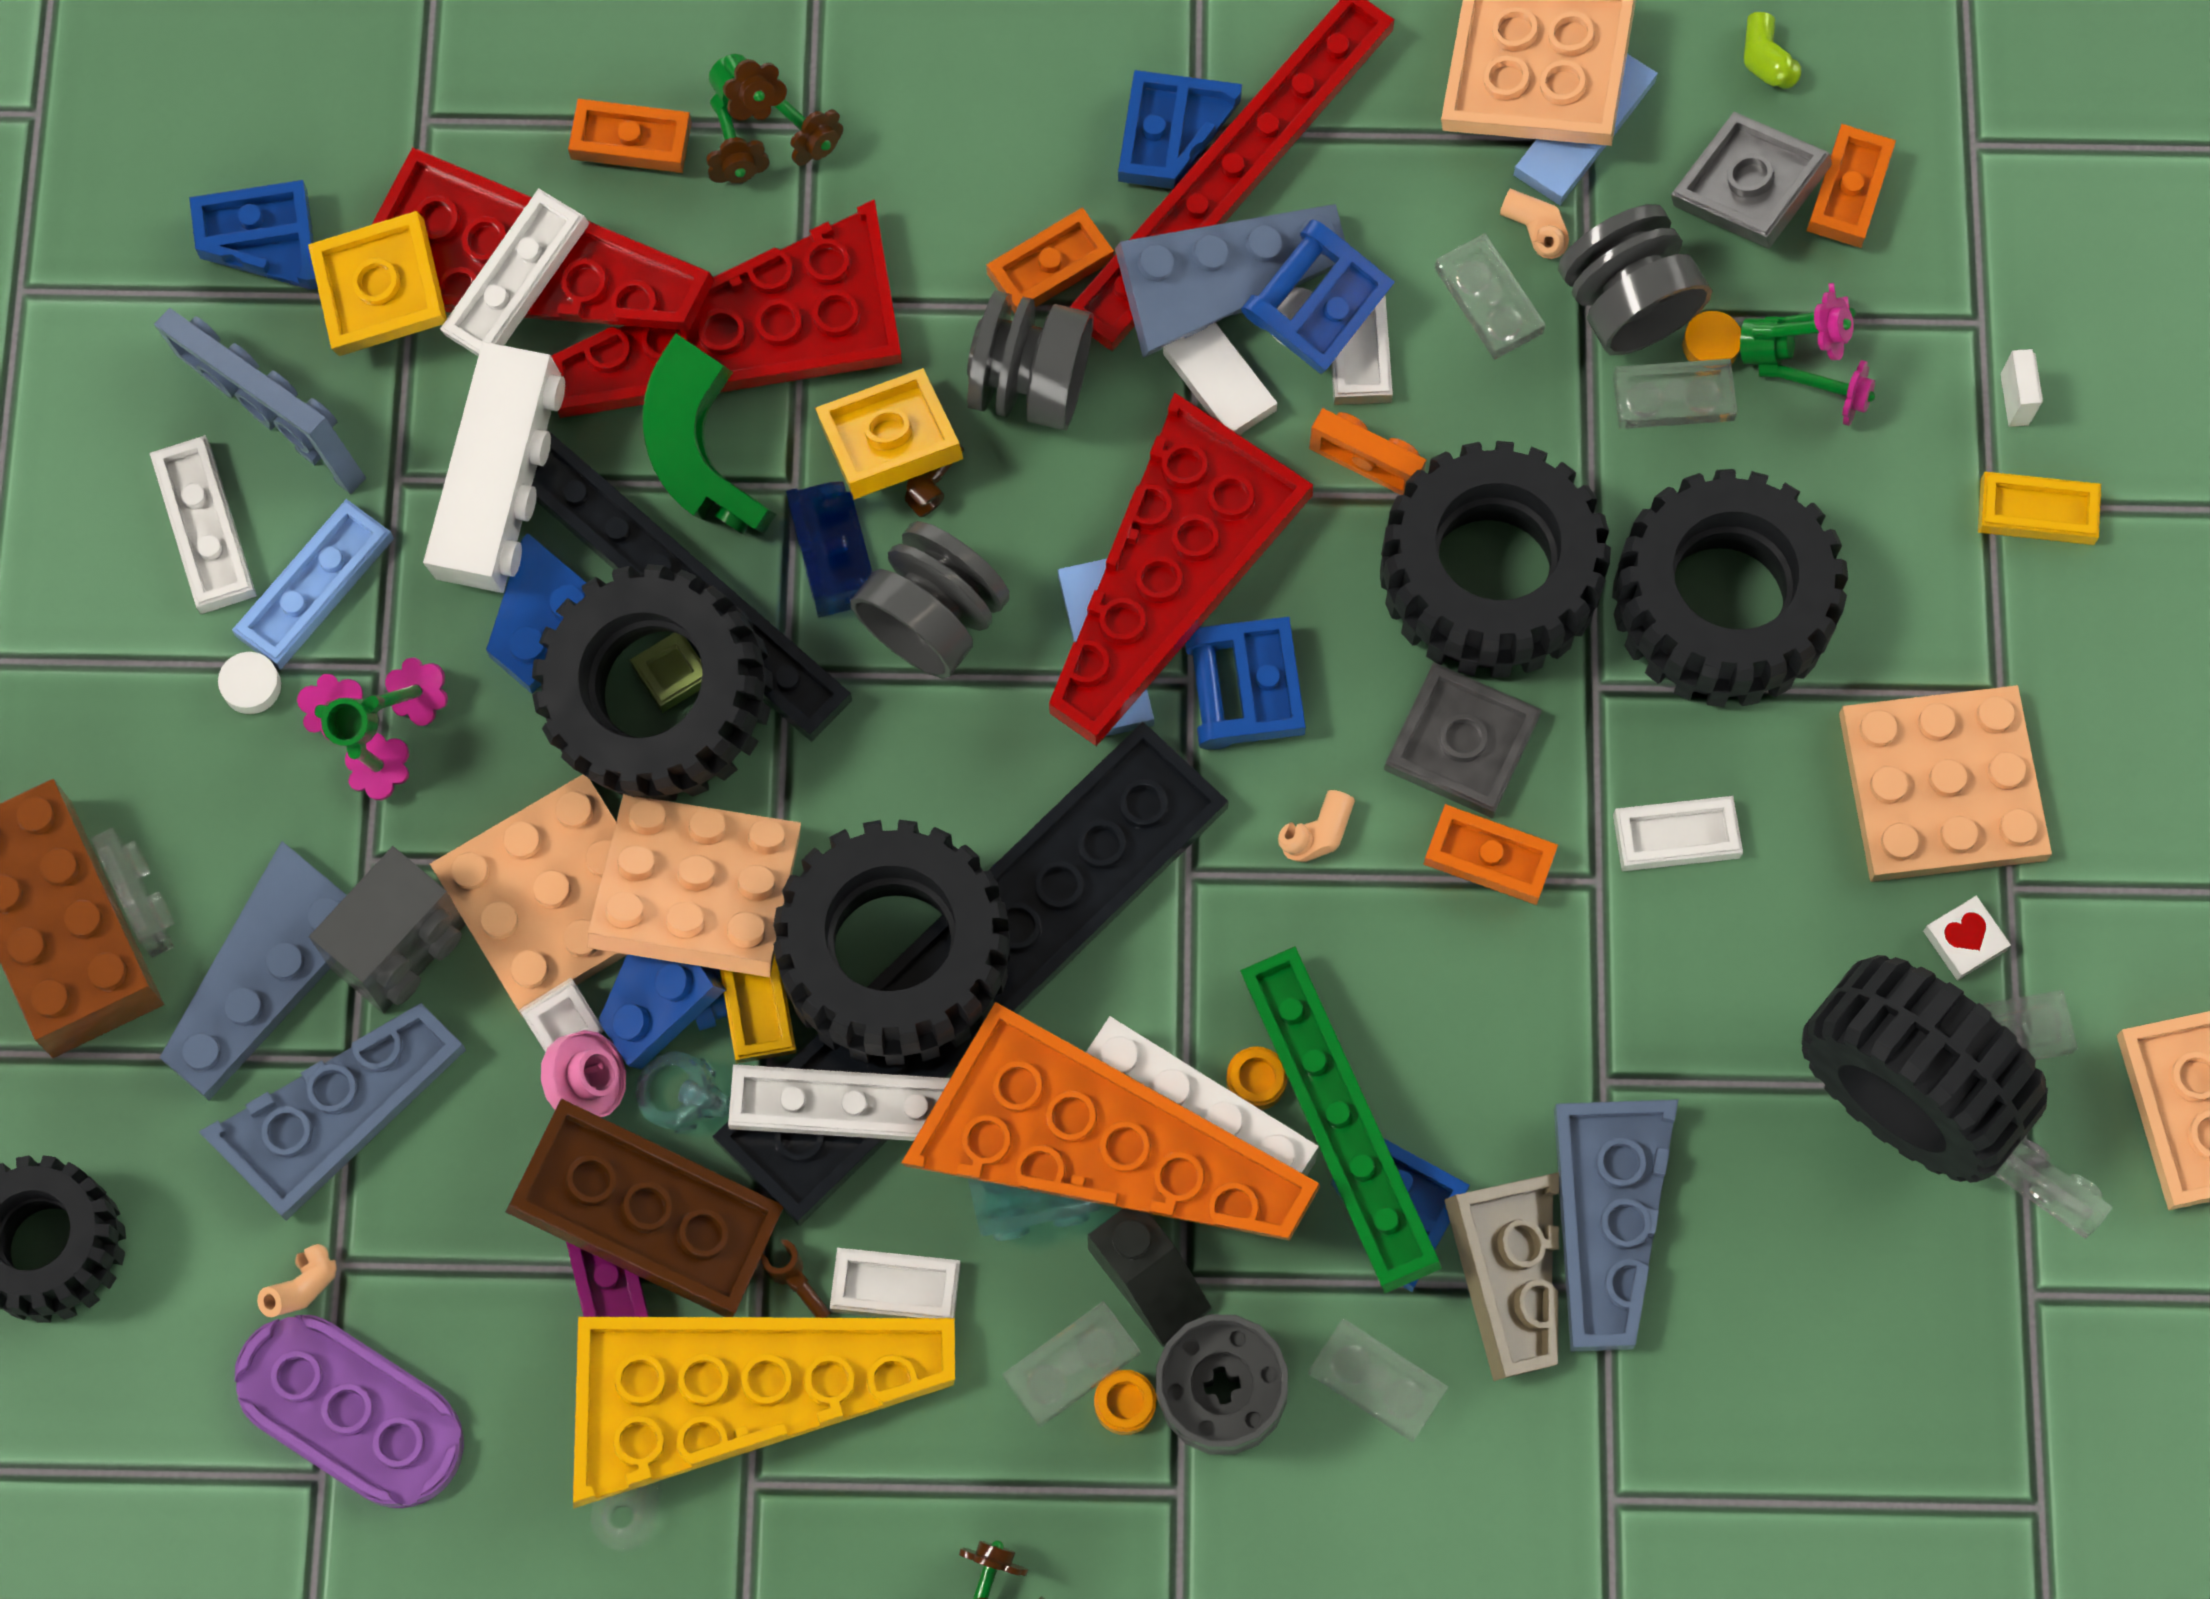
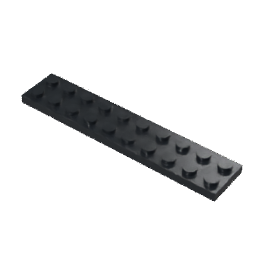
M1144 722L1134 729L989 869L999 885L1001 901L1006 906L1010 935V960L1007 963L1008 978L1003 994H996L993 1002L999 1003L1016 1014L1228 809L1229 801ZM941 915L867 988L880 991L904 990L924 982L938 971L947 959L951 945V934L944 916ZM976 1021L970 1027L971 1038L957 1048L951 1041L940 1046L939 1057L923 1062L921 1053L904 1056L905 1065L887 1066L884 1056L872 1055L869 1063L852 1059L848 1048L840 1046L838 1049L833 1050L821 1042L819 1035H817L784 1068L951 1078L982 1024ZM728 1122L712 1136L714 1142L774 1201L778 1202L783 1207V1210L799 1226L889 1140L729 1129Z

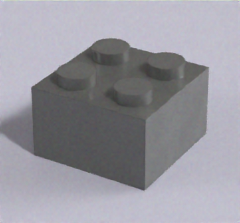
M392 846L310 934L309 938L330 969L384 1014L393 1003L399 1006L413 995L421 982L419 975L434 959L440 961L455 949L462 937L460 930L465 926V923L448 892Z

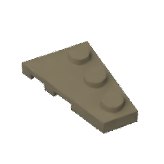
M1559 1172L1457 1194L1444 1199L1493 1381L1558 1365V1290L1552 1285L1553 1251L1559 1249V1226H1553V1196L1559 1194Z

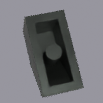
M1121 1209L1088 1234V1251L1162 1347L1185 1324L1202 1318L1212 1310L1211 1305L1178 1250L1150 1214Z

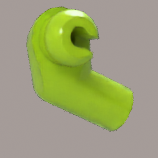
M1766 12L1751 13L1747 18L1743 57L1746 68L1770 86H1778L1783 89L1793 87L1801 77V66L1797 60L1792 59L1787 51L1773 42L1775 17Z

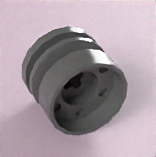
M1645 204L1608 218L1573 243L1559 261L1558 271L1563 280L1570 287H1573L1572 295L1581 306H1591L1587 321L1609 355L1629 354L1663 340L1698 315L1710 300L1712 294L1711 287L1694 259L1689 254H1678L1683 240L1674 228H1670L1672 222L1660 205Z
M994 290L985 313L976 326L967 364L969 382L967 394L968 408L985 412L990 404L994 390L997 388L996 415L1008 417L1020 393L1027 395V422L1067 431L1078 402L1087 366L1094 324L1093 313L1054 304L1045 319L1043 328L1034 326V299L1023 297L1018 304L1013 321H1011L1012 294Z
M916 521L911 523L902 534L903 544L894 545L888 552V561L895 572L881 568L873 571L851 599V609L869 632L893 653L925 673L943 679L952 675L973 648V639L965 627L977 631L987 629L992 623V613L1001 611L1009 601L1010 591L996 571L970 547L932 524Z
M1209 1314L1185 1324L1167 1341L1156 1366V1395L1168 1427L1186 1445L1209 1455H1236L1258 1446L1277 1428L1287 1404L1288 1368L1278 1343L1260 1325L1237 1315ZM1219 1372L1226 1373V1378L1229 1382H1239L1241 1388L1231 1392V1402L1227 1404H1219L1216 1394L1206 1395L1204 1388L1214 1385V1374Z

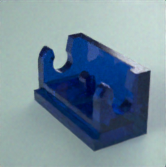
M841 481L824 483L800 490L797 488L787 490L790 514L817 617L820 618L852 610L851 599L872 574V568L851 492H846L844 482Z

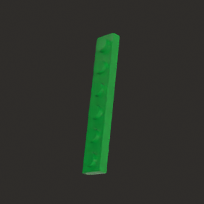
M1296 946L1240 970L1384 1294L1442 1269L1437 1254Z

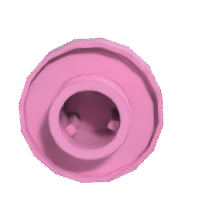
M583 1030L559 1037L547 1048L541 1062V1084L545 1097L554 1110H556L562 1098L602 1118L610 1115L621 1103L626 1090V1069L622 1056L612 1041L598 1032Z

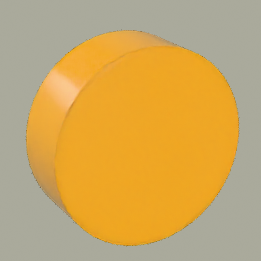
M1706 311L1696 315L1688 323L1683 337L1682 347L1685 357L1693 366L1703 371L1716 372L1728 368L1734 363L1740 351L1741 328L1731 316L1723 312Z
M1255 1046L1241 1050L1232 1058L1226 1075V1086L1229 1091L1260 1110L1274 1106L1284 1095L1287 1075L1277 1053L1265 1047Z
M1118 1370L1108 1374L1102 1379L1095 1391L1094 1409L1096 1416L1103 1427L1118 1435H1132L1142 1431L1150 1424L1156 1411V1393L1152 1384L1144 1375L1133 1370Z

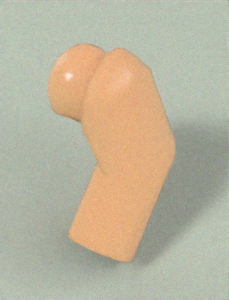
M1510 188L1502 204L1500 215L1526 225L1533 248L1538 255L1543 258L1554 259L1564 254L1568 248L1569 234L1558 207Z
M1327 791L1318 820L1306 824L1300 823L1297 826L1290 822L1280 830L1278 843L1284 855L1296 862H1308L1334 852L1341 843L1355 799L1341 791Z
M316 1244L304 1249V1252L298 1253L295 1258V1264L302 1274L291 1281L265 1287L259 1292L257 1303L262 1314L272 1318L305 1309L311 1304L336 1275V1260H330L326 1247Z

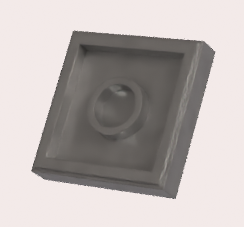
M1733 112L1672 192L1673 205L1769 249L1831 167V156L1825 150Z
M1433 662L1386 760L1384 770L1493 818L1542 710Z

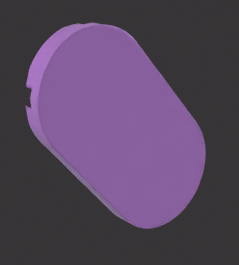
M294 1315L295 1317H287L282 1320L276 1319L261 1326L245 1342L235 1364L236 1392L239 1397L238 1401L246 1417L263 1432L365 1499L389 1508L413 1507L437 1496L455 1476L463 1456L464 1437L460 1420L452 1406L433 1388L339 1327L317 1316Z

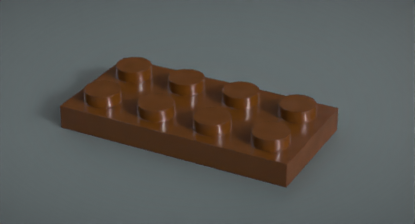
M561 1098L505 1212L723 1317H733L783 1207L770 1198Z

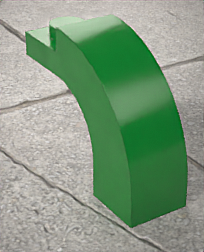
M675 333L653 369L644 398V441L653 469L668 493L681 507L693 516L704 520L716 502L720 507L715 516L744 535L749 526L765 533L777 514L726 480L713 466L705 447L704 427L707 414L733 372Z

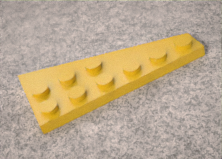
M578 1317L573 1509L954 1386L955 1318Z

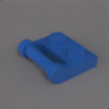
M1312 219L1300 233L1303 240L1258 296L1251 295L1242 306L1241 311L1253 324L1268 331L1318 373L1322 374L1395 282L1323 223ZM1319 255L1327 256L1335 264L1292 319L1289 320L1277 310Z
M1280 617L1199 627L1185 643L1186 653L1193 657L1202 725L1197 728L1199 747L1206 750H1215L1235 743L1305 735L1306 726L1290 618ZM1233 648L1242 718L1225 720L1216 652L1220 649Z

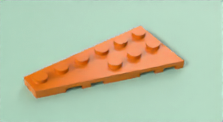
M997 1002L992 1006L901 1162L906 1167L1290 1241L1320 1188V1184L1317 1181Z

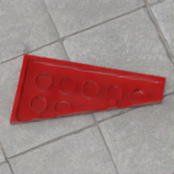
M412 147L372 224L418 211L425 221L445 312L451 313L532 197ZM588 221L590 224L524 317L530 319L690 330L715 279L709 271Z
M875 199L857 207V213L830 225L828 221L809 230L810 236L781 250L774 247L714 276L715 281L690 330L622 326L617 329L611 326L551 355L561 376L565 378V393L562 405L558 410L559 417L565 418L644 405L645 393L653 369L675 333L733 372L720 393L902 364Z
M1174 392L1160 435L1156 436L1150 451V460L1139 486L1135 488L1106 560V569L1098 589L1094 590L1087 607V616L1077 641L1072 644L1049 701L1050 714L1097 747L1313 496V484Z

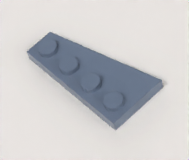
M1336 204L1120 241L1115 251L1143 358L1161 350L1164 346L1183 337H1190L1205 330L1209 325L1232 314L1237 315L1241 313V308L1249 297L1253 294L1258 296L1303 240L1300 233L1310 220L1314 219L1323 223L1345 241ZM1320 254L1295 287L1329 272L1335 263L1327 256Z
M169 308L154 323L176 356L229 398L235 395L253 417L270 431L276 426L295 445V450L310 463L315 465L322 458L334 475L335 482L349 494H352L366 479L333 429L337 423L336 418L320 402L313 398L307 403L297 398L298 393L284 377L273 370L267 376L257 370L259 365L243 348L235 343L229 348L219 343L221 339L217 333L196 316L189 322Z
M283 841L278 846L160 1055V1059L208 1101L330 969L309 936L347 895Z
M420 1003L352 1042V1047L325 1063L321 1060L302 1071V1076L272 1094L269 1092L264 1093L245 1104L246 1109L222 1123L219 1121L214 1122L200 1130L199 1133L287 1221L463 1054L466 1049Z
M1679 1099L1560 1103L1554 1107L1571 1352L1632 1350L1636 1345L1649 1271V1259L1653 1237L1656 1232L1659 1215L1658 1208Z

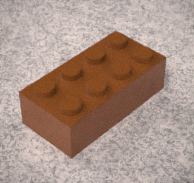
M54 779L0 803V963L35 1041L52 1058L165 1005L74 806Z

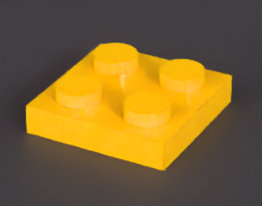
M418 211L308 244L331 349L338 356L443 325L447 320L425 221Z
M924 368L815 408L819 423L853 499L863 497L964 459L960 443Z

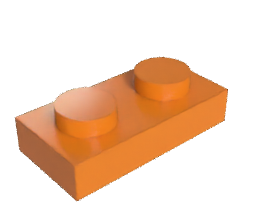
M578 98L568 147L571 160L683 173L692 125L690 112Z
M1841 124L1831 153L1832 165L1824 175L1806 230L1807 232L1858 248L1862 247L1896 140Z
M1082 207L986 264L987 275L998 291L1012 294V310L1016 313L1018 304L1023 297L1034 299L1035 307L1039 306L1106 266L1114 257V250Z
M1322 408L1311 428L1310 450L1400 495H1404L1406 481L1417 470L1425 471L1427 459L1419 456V452L1412 445L1397 438L1387 440L1368 431L1367 426L1351 414L1339 412L1336 415Z
M1445 804L1423 865L1537 905L1558 844Z

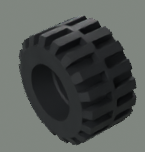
M28 1155L17 1157V1168L13 1170L4 1163H1L0 1309L22 1320L29 1316L37 1323L51 1322L52 1314H57L64 1320L77 1316L75 1305L82 1302L88 1308H91L100 1299L94 1291L101 1284L110 1289L117 1279L110 1272L112 1264L123 1265L125 1251L118 1246V1241L126 1239L125 1226L117 1219V1216L121 1213L116 1203L107 1196V1192L84 1171L70 1162L64 1165L56 1157L43 1155L41 1163H37ZM62 1209L67 1211L70 1220V1235L61 1254L42 1268L35 1270L16 1269L11 1258V1243L21 1223L32 1214L41 1210Z

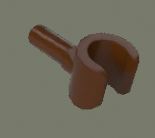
M960 445L961 451H962V453H963V452H964V448ZM954 463L908 479L905 501L919 517L930 514L943 501L944 493L936 483L942 479L943 475Z
M785 1239L780 1240L788 1254L792 1257L788 1265L783 1268L771 1266L766 1256L762 1254V1264L769 1277L775 1283L781 1285L788 1284L793 1292L798 1294L815 1318H827L831 1315L830 1310L809 1285L808 1279L802 1273L803 1261L794 1244Z

